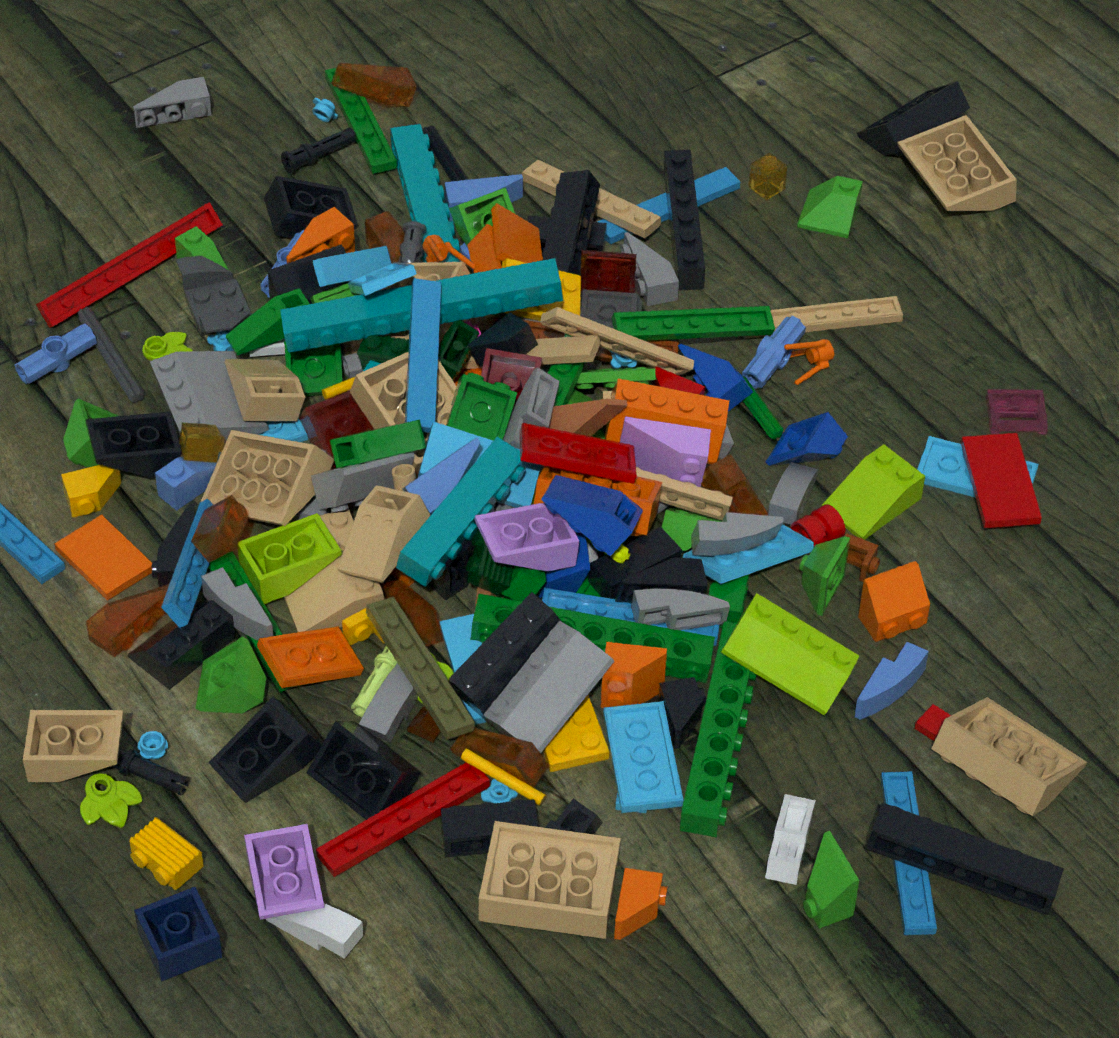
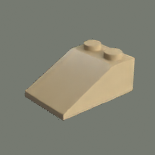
M30 710L23 754V764L28 782H61L116 765L118 763L123 710Z

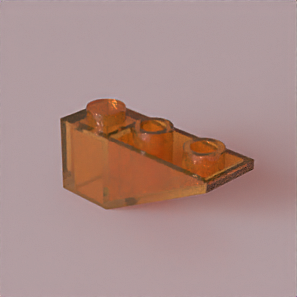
M338 63L331 82L335 87L392 106L409 107L417 88L408 68Z
M731 454L705 469L701 483L703 488L711 491H720L725 495L733 497L728 512L768 516V512Z
M402 580L391 581L384 585L382 588L384 599L394 596L425 646L443 640L436 610L431 604Z
M169 584L107 603L86 621L89 640L114 658L123 650L129 649L138 637L144 632L151 630L154 624L167 614L161 606Z

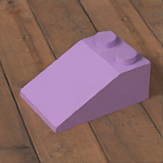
M625 416L620 443L634 446L637 467L644 471L663 474L671 479L690 482L701 487L708 460L711 429Z
M545 503L475 515L474 520L494 562L542 571L576 566L579 539L575 531L569 526L568 521L559 514L552 513Z
M308 824L244 835L250 877L260 920L324 908Z

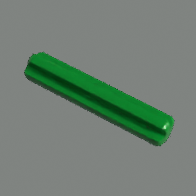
M743 376L753 390V393L746 397L743 402L771 439L781 437L783 435L782 425L747 378Z

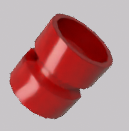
M824 504L812 511L810 515H805L794 521L790 528L813 541L814 546L843 537L846 531L841 515L829 504Z

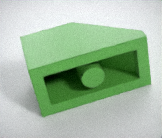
M197 226L175 238L177 259L203 256L228 270L213 240Z

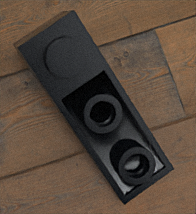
M671 558L621 580L614 598L615 602L632 603L634 590L677 589L705 594L708 584L702 559Z

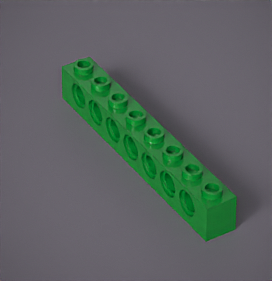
M478 594L470 640L483 643L522 601ZM550 607L563 623L579 631L604 652L606 642L667 648L665 676L681 679L695 677L696 682H707L715 637Z
M726 621L723 623L680 819V831L716 838L719 825L725 826L728 808L723 807L724 800H731L733 783L728 781L730 776H736L738 758H734L735 751L741 752L744 734L739 733L740 727L746 728L749 710L744 709L745 704H751L754 686H749L750 680L756 681L757 674L721 653L737 624Z

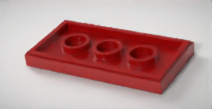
M527 423L521 424L519 431L520 461L634 484L637 473L633 445Z
M1006 433L962 437L961 446L984 528L1041 524V512L1018 434Z

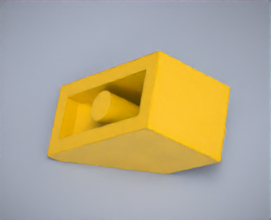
M103 465L61 474L64 494L72 518L101 511L121 485L120 471Z

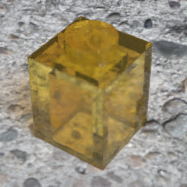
M769 152L751 163L749 187L765 200H768L785 189L787 165Z
M182 423L179 438L182 450L181 456L183 460L217 462L218 454L224 448V437L220 434L216 425Z

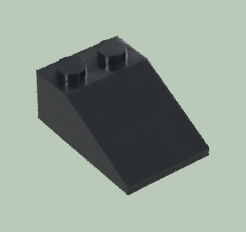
M276 176L264 197L274 234L277 236L293 238L296 233L305 230L314 217L333 207L354 224V229L358 227L346 188Z
M171 412L86 419V427L96 464L149 478H156L155 472L182 455Z
M273 696L208 763L240 799L246 803L303 769L316 756L322 743L288 707Z

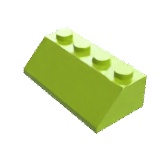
M758 593L755 594L741 615L721 651L727 657L824 716L847 681L859 658L858 654Z

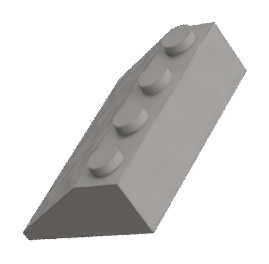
M234 351L174 352L150 361L156 383L168 411L171 412L174 425L187 455L224 447L231 430L251 434H260L269 430L266 421H243L225 365V359H237Z

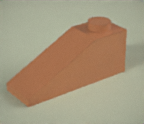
M601 399L553 406L548 428L592 436L627 406V400Z

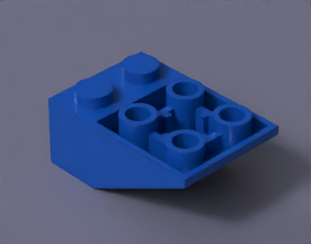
M559 475L554 476L541 499L552 513L562 516L568 521L569 526L575 532L585 535L591 540L592 545L597 550L605 552L609 556L633 532L643 511L642 508L621 491Z

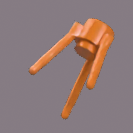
M430 235L425 238L422 248L427 254V262H442L450 252L471 269L475 268V264L453 248L450 242L444 243L438 235Z
M827 339L786 344L784 346L786 350H795L792 351L790 358L806 355L807 360L811 364H816L814 368L795 380V385H799L820 370L829 368L828 361L834 358L833 346Z

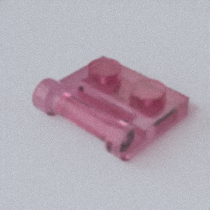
M987 389L986 400L990 434H999L1000 431H1036L1037 434H1047L1048 421L1043 390ZM1000 417L1036 418V420H1000Z

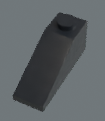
M195 504L187 506L159 546L157 561H152V578L158 579L159 590H168L196 514Z

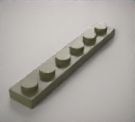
M394 596L368 604L366 606L367 616L445 739L448 740L474 731V720Z

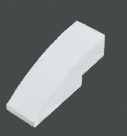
M785 794L768 857L766 879L797 884L816 800Z
M324 904V908L266 919V921L318 951L323 946L344 959L363 937V923L361 920L327 904Z

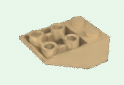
M225 359V365L243 421L298 420L305 395L299 378L279 360Z
M376 485L359 505L338 566L339 572L383 583L396 567L400 551L431 516L420 495Z

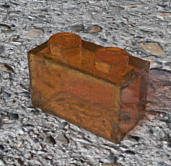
M233 495L204 510L191 542L209 563L237 548L249 519L245 507L238 503Z

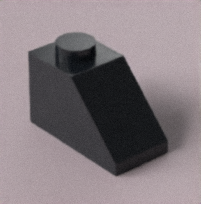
M510 312L469 343L468 347L477 366L483 367L486 348L526 355L538 343L530 325Z
M695 677L659 683L658 702L664 701L674 749L682 746L701 720L702 706H705L706 703L704 689L698 688Z

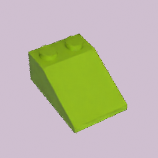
M883 444L867 455L822 505L829 504L833 506L841 515L845 528L856 537L865 540L922 499L925 475Z
M318 513L237 542L239 563L264 604L290 595L342 555V550Z

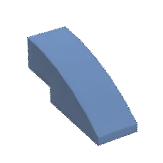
M906 642L894 662L883 657L857 699L855 718L861 720L875 714L903 696L925 671L929 651Z

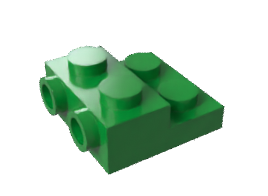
M284 341L286 367L299 378L305 396H321L322 389L343 381L340 343L288 353L286 341Z
M475 373L463 374L459 378L451 403L452 408L446 426L493 441L496 437L503 440L517 392L511 391V387L504 383H488L484 381V377Z

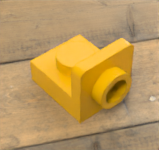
M366 608L342 620L343 635L350 646L358 641L366 640L373 633L383 644L385 643L367 616Z

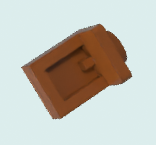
M846 533L845 536L850 538L847 563L861 568L859 581L863 582L870 574L875 575L880 564V558L877 557L878 545Z

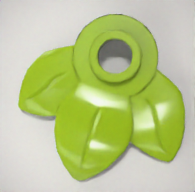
M169 332L162 337H149L142 348L144 357L150 361L174 352H189L193 350L183 345L187 334L183 332Z
M95 774L85 784L86 797L80 804V814L87 825L95 823L101 817L109 824L123 828L128 816V806L142 803V797L138 789L129 782L114 781L107 774ZM103 784L107 789L98 791L95 786Z

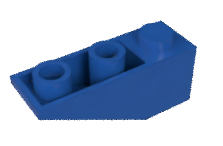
M683 344L678 345L683 356L694 360L693 369L696 374L693 378L698 384L708 389L709 392L706 396L729 400L728 412L753 393V390L743 376L729 361Z

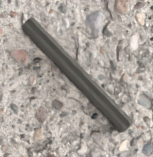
M90 307L80 309L78 311V319L82 325L86 323L91 328L97 340L95 346L129 400L133 403L142 401L144 399L143 389Z

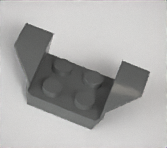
M203 256L176 259L182 274L185 299L200 336L217 333L218 331L232 330L252 315L238 281L233 278L232 272Z
M583 289L580 294V316L613 328L611 318L614 312L642 311V300L637 293Z

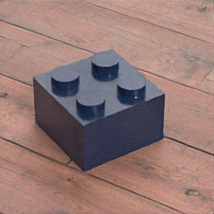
M196 887L134 910L138 933L161 982L222 958L220 936Z

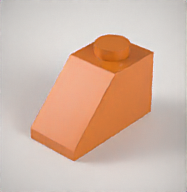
M625 868L615 919L614 939L621 940L657 918L659 905L665 906L668 887L662 886L663 873Z

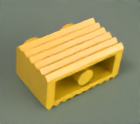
M154 817L153 821H150L148 825H145L144 829H140L139 833H136L130 839V856L133 862L140 868L146 866L147 869H150L155 879L163 886L168 884L174 890H177L204 867L202 852L157 817Z

